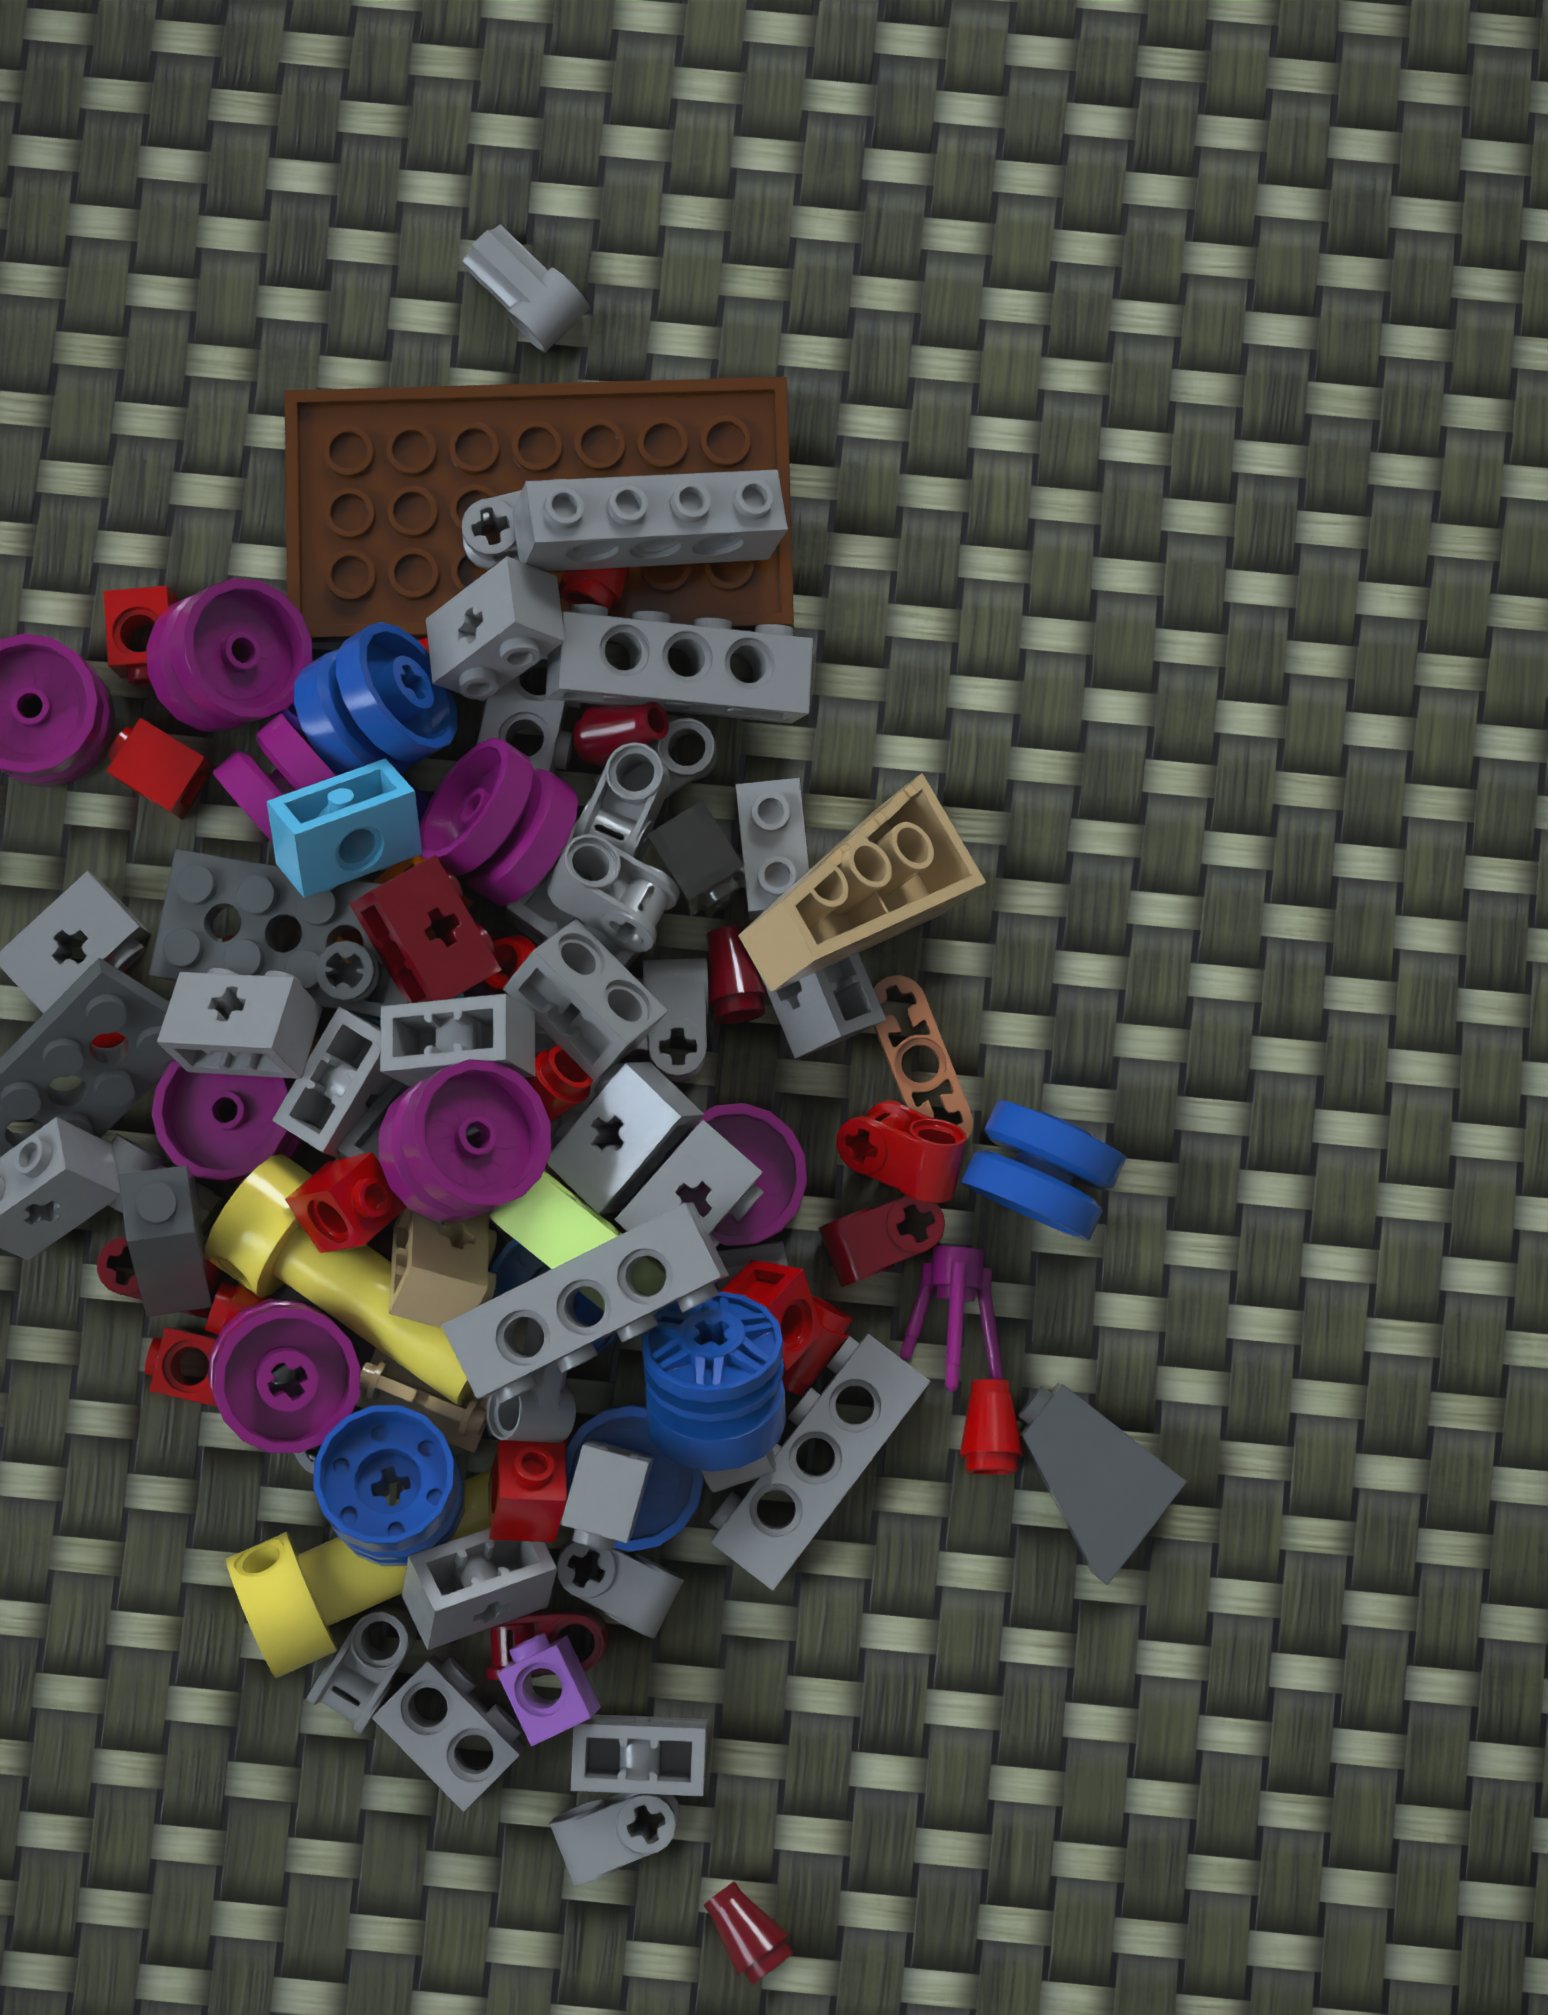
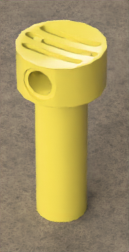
M282 1153L271 1156L260 1164L240 1184L222 1209L205 1244V1258L260 1298L273 1294L286 1283L457 1406H461L469 1400L474 1392L444 1330L389 1314L391 1262L366 1244L320 1253L285 1201L312 1174Z
M491 1469L464 1481L466 1484L465 1512L454 1537L448 1542L489 1528L488 1481ZM288 1531L226 1558L227 1568L246 1619L262 1655L275 1678L336 1652L338 1648L330 1625L401 1594L407 1567L380 1566L360 1558L339 1537L300 1554Z

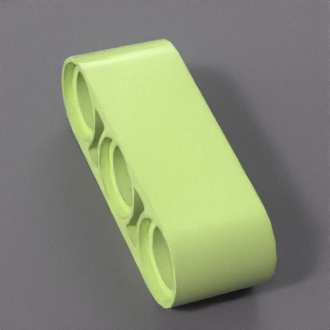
M545 1171L542 1177L524 1196L495 1208L489 1215L499 1227L551 1269L623 1234ZM651 1256L642 1258L634 1268L633 1279L635 1285L644 1294L651 1296L661 1291L666 1281L664 1266ZM586 1286L579 1291L605 1312L604 1299L596 1289Z

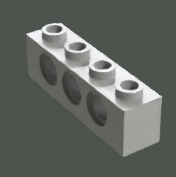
M778 470L526 481L512 512L519 561L545 572L769 560L788 530Z
M575 604L570 606L569 612H562L565 642L548 654L546 699L600 705H642L648 702H657L665 711L789 724L809 714L813 638L793 636V628L785 625L763 624L756 626L755 632L732 630V622L721 618H698L694 620V625L670 623V615L663 612L637 611L632 613V619L608 616V608L604 606ZM606 642H617L627 649L630 655L629 670L616 669L608 662L605 656ZM669 648L680 649L689 656L692 663L690 677L680 676L671 669L668 663ZM732 654L740 655L749 661L753 670L751 683L741 682L732 674L730 669Z
M683 1203L442 1324V1328L476 1398L479 1399L496 1393L500 1402L504 1403L538 1386L533 1373L555 1362L561 1373H564L598 1356L593 1343L617 1332L622 1343L658 1326L653 1313L675 1302L678 1303L683 1313L718 1296L719 1293L714 1283L729 1276L694 1203ZM646 1256L659 1260L666 1271V1281L663 1288L653 1296L641 1292L633 1279L636 1264ZM586 1286L596 1289L602 1295L605 1302L604 1315L594 1326L581 1322L575 1315L573 1308L576 1294ZM524 1317L536 1320L544 1332L543 1346L534 1356L521 1352L514 1341L515 1327Z
M868 1333L859 1343L851 1336L848 1337L826 1366L835 1373L829 1384L821 1394L810 1387L787 1419L793 1422L796 1427L782 1446L776 1444L773 1447L777 1464L776 1472L757 1478L742 1498L732 1491L709 1521L710 1524L718 1529L711 1539V1544L772 1591L931 1382ZM849 1386L865 1388L869 1391L873 1400V1408L870 1415L858 1423L846 1422L836 1412V1399L839 1393ZM810 1438H821L827 1441L834 1450V1460L831 1467L821 1474H809L803 1471L796 1460L799 1446ZM772 1490H780L787 1493L795 1503L793 1517L781 1526H772L765 1523L757 1512L759 1499L765 1493Z

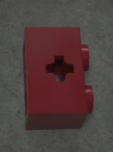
M436 855L349 903L398 990L408 1004L452 999L501 970L495 959V947L491 937L483 927L475 924L462 901L463 892L459 881L448 868L442 866ZM428 927L435 931L437 937L432 941L428 939L425 933V929Z

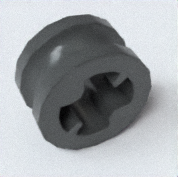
M350 941L335 942L325 948L318 957L315 968L316 979L321 989L330 997L347 1003L361 1002L370 997L377 989L381 978L380 964L375 955L367 948ZM341 958L351 962L361 959L363 963V969L356 970V973L363 975L362 979L354 987L345 982L338 985L334 982L333 976L341 974L340 971L334 969Z

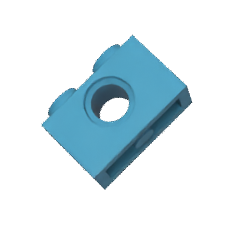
M386 758L266 801L276 864L303 898L319 892L332 890L340 884L378 870L391 868L399 862L422 854L415 791Z

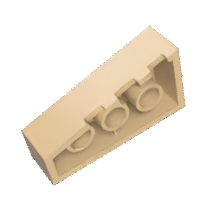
M921 773L875 809L738 936L769 991L773 992L942 915L983 886L986 881L925 776Z

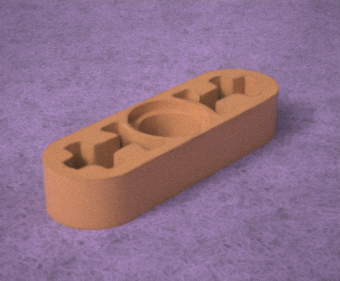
M894 975L884 978L873 988L880 1006L886 1003V991L896 988L897 993L901 997L911 995L915 1004L907 1009V1018L913 1030L920 1023H924L928 1031V1035L910 1036L897 1047H893L888 1035L901 1034L896 1017L893 1014L885 1015L886 1020L874 1026L904 1105L934 1118L929 1100L917 1107L912 1094L929 1093L937 1089L943 1082H948L952 1094H942L939 1096V1099L946 1114L958 1113L961 1123L957 1126L966 1133L967 1141L973 1129V1117L922 988L914 980L905 976ZM923 1046L935 1053L938 1058L939 1068L933 1079L928 1082L917 1083L906 1077L902 1070L901 1062L903 1055L909 1049Z

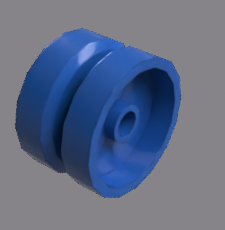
M379 622L365 627L345 640L340 649L326 653L304 667L294 682V705L301 728L315 753L336 775L385 758L401 775L409 769L411 763L414 764L424 760L451 744L457 731V707L451 690L432 683L428 651L417 639L398 626Z
M998 1099L984 1131L992 1142L1015 1154L1016 1157L1012 1160L990 1151L974 1152L960 1183L985 1198L1032 1220L1076 1238L1090 1241L1103 1210L1094 1198L1070 1186L1072 1181L1099 1190L1112 1188L1127 1157L1120 1151L1092 1137L1089 1132L1063 1119Z
M632 1403L611 1407L580 1426L565 1448L567 1500L582 1446L590 1439L654 1456L634 1533L627 1543L616 1541L615 1546L612 1548L632 1552L657 1547L681 1532L699 1506L705 1478L701 1470L684 1467L661 1453L650 1439L646 1405Z

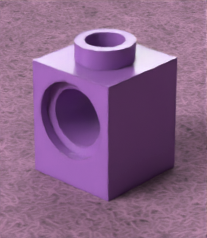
M542 1633L509 1650L513 1661L509 1662L497 1673L531 1746L592 1718L601 1707L567 1635L549 1643L545 1633ZM535 1669H549L559 1677L562 1685L560 1698L554 1700L544 1699L534 1691L531 1677Z

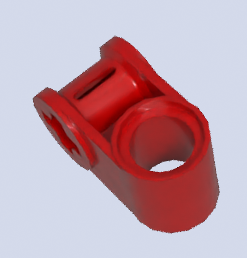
M886 1100L875 1104L868 1110L866 1117L858 1116L846 1121L837 1133L836 1147L840 1158L853 1171L895 1187L913 1199L929 1203H944L955 1196L967 1137L966 1133L953 1123L934 1119L908 1108L900 1102Z

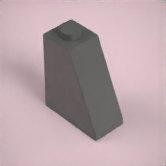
M187 1165L118 1175L126 1240L146 1316L151 1317L212 1308L197 1182Z
M1057 1383L1051 1392L1041 1386L1018 1415L1026 1422L1019 1435L1092 1574L1108 1585L1187 1481L1065 1385Z

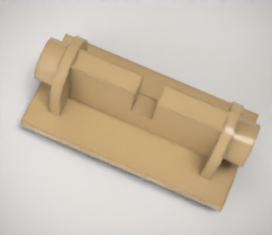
M376 1348L371 1362H366L362 1368L360 1396L356 1406L363 1409L374 1405H400L425 1415L444 1434L448 1443L475 1453L488 1422L487 1403L489 1396L477 1399L475 1394H473L463 1405L457 1406Z

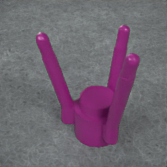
M935 1246L933 1247L932 1263H922L920 1287L900 1350L901 1359L905 1361L911 1359L934 1287H937L936 1299L949 1301L945 1387L950 1392L957 1390L961 1362L964 1302H975V1290H977L991 1379L1003 1380L1001 1354L991 1294L992 1269L984 1268L985 1251L968 1247Z

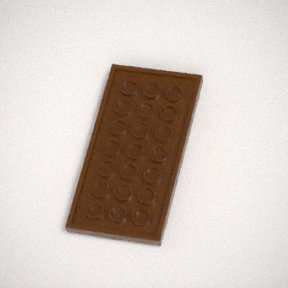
M787 377L284 390L287 598L301 612L312 643L344 642L365 627L379 622L398 626L417 640L427 638L426 618L489 571L473 564L464 551L462 520L465 512L473 503L479 500L522 490L526 481L778 470L788 527L787 532L769 560L629 567L620 605L611 607L608 616L632 619L633 612L657 611L669 614L670 623L694 625V620L698 618H721L732 622V630L755 631L756 626L763 624L785 625L794 629ZM493 524L482 527V536L487 538L489 545L500 543V533H496ZM548 571L547 573L557 576L561 612H569L571 604L564 599L561 593L566 584L562 577L565 571Z

